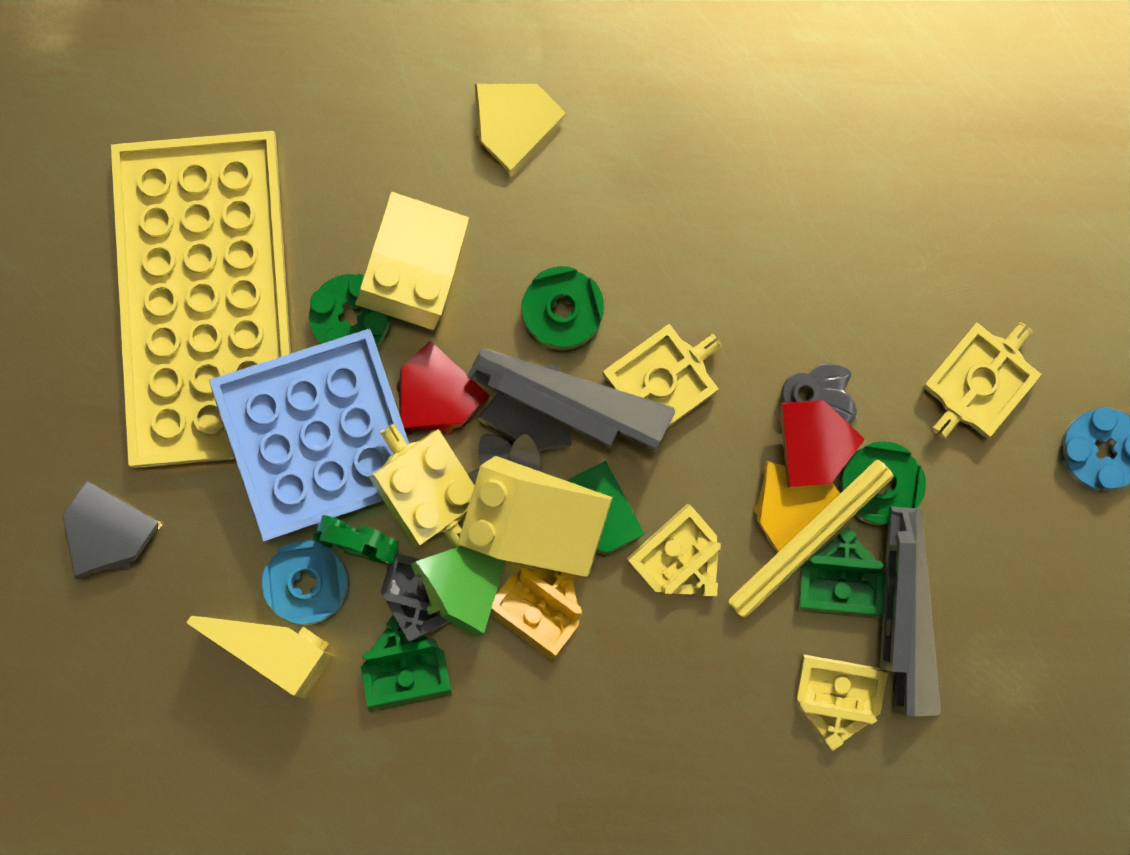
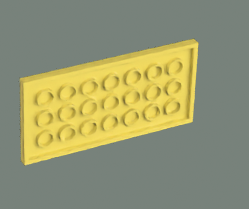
M264 131L111 144L128 465L131 468L232 460L234 456L208 381L291 354L275 132Z

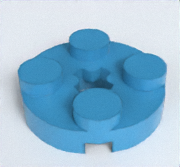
M1100 407L1076 418L1064 432L1061 447L1063 446L1065 458L1063 463L1070 477L1080 486L1093 491H1111L1130 484V416L1119 410H1113L1110 407ZM1097 440L1102 443L1106 441L1111 443L1113 446L1111 450L1114 453L1112 459L1108 456L1099 459L1096 456L1099 450L1095 445Z
M311 540L294 541L281 547L277 554L272 557L270 563H267L262 575V591L267 604L279 617L296 625H315L327 620L340 610L348 589V577L343 562L331 549ZM308 571L310 578H316L317 580L316 586L311 587L310 593L303 595L301 589L294 588V581L300 580L301 572Z

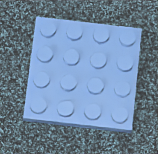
M366 329L208 381L262 542L319 523L322 515L337 517L384 501L368 477L384 466L388 458L393 454L379 433L395 423L407 444L409 442L371 329Z

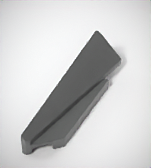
M488 349L480 350L467 375V378L610 449L619 434L656 452L675 414V409L671 406Z
M889 507L880 669L896 672L893 713L913 717L938 716L941 713L923 512L921 509Z

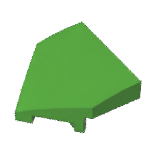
M459 546L411 563L415 576L421 575L430 600L427 607L429 615L440 611L441 617L470 636L476 637L484 634L505 561L464 546Z

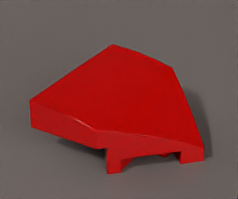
M431 341L402 366L397 383L399 413L406 433H412L413 429H439L443 434L450 435L453 428H460L487 403L490 397L475 381L467 378V374Z
M824 400L780 404L787 488L831 484L865 439Z

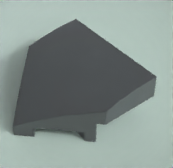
M558 364L543 366L555 371H559ZM499 393L494 396L488 406L477 417L486 427L490 425L511 442L512 445L524 433H528L534 438L540 451L564 449L571 445L568 427Z
M87 481L63 514L65 535L75 579L89 577L88 573L120 568L121 570L129 569V562L137 559L158 530V521Z
M398 553L394 566L388 565L381 594L410 643L449 623V621L441 617L440 611L428 614L427 607L430 600L421 575L415 576L411 563L421 559Z

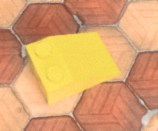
M391 192L355 305L434 330L444 308L469 217Z
M494 456L480 465L458 545L496 559L588 577L613 497Z
M191 616L186 622L293 696L303 699L306 698L333 658L332 655L325 651L329 643L304 627L297 633L288 627Z

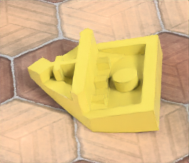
M475 84V98H477V129H475V137H479V142L507 171L512 170L566 114L538 84Z
M689 504L680 509L625 559L655 592L717 596V562L721 543L717 542V535Z
M803 654L796 697L832 751L844 744L843 741L868 724L872 725L878 721L876 716L881 714L888 671L877 667Z

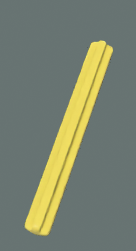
M876 460L729 599L730 606L738 615L743 618L748 617L893 479L894 475L883 462Z

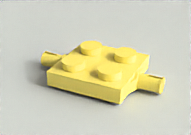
M977 322L973 325L923 386L947 410L932 427L934 433H938L945 423L948 422L947 426L938 435L946 439L960 421L970 425L986 439L993 435L1042 375L1024 360L1019 351V348L1028 337L1033 334L1032 330L1028 327L1017 339V336L1025 328L1026 324L1018 322L1006 339L992 335Z
M668 324L605 369L602 375L613 389L673 407L675 414L668 426L669 428L718 392L719 388L707 374L703 360L721 349L722 345L719 340L716 341L714 334H710L709 337L698 345L692 347L681 340L672 326Z
M395 423L386 427L379 434L383 437L393 454L388 458L384 466L368 476L413 547L420 546L435 534L444 532L454 548L461 546L458 545L462 529L458 522L468 510L475 485L439 429L432 431L418 442L407 444L396 428Z

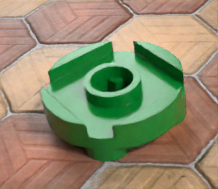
M568 266L552 267L539 273L528 286L522 299V317L526 329L541 346L556 350L574 349L587 343L598 333L604 314V300L597 283L585 274L577 272V269ZM564 298L566 304L573 303L575 307L574 310L569 311V317L561 318L559 314H553L551 311L552 308L557 306V299Z
M344 274L331 278L311 296L309 323L314 336L320 344L366 329H371L377 348L384 341L389 326H391L392 316L355 305L364 279L363 274ZM347 306H351L353 309L359 308L362 311V314L357 316L358 323L350 326L348 321L340 322L339 316L344 314V308Z
M887 441L873 442L857 450L844 466L840 477L841 493L876 460L883 462L894 475L890 481L894 483V488L886 490L884 495L877 493L855 514L863 522L875 526H888L889 507L917 509L921 504L926 490L925 473L921 465H918L916 459L911 456L912 453L905 447Z
M322 515L320 523L317 524L313 541L332 548L333 544H335L338 549L343 550L346 554L394 566L399 551L397 548L398 540L384 536L385 533L370 527L360 525V528L357 529L346 525L347 522Z

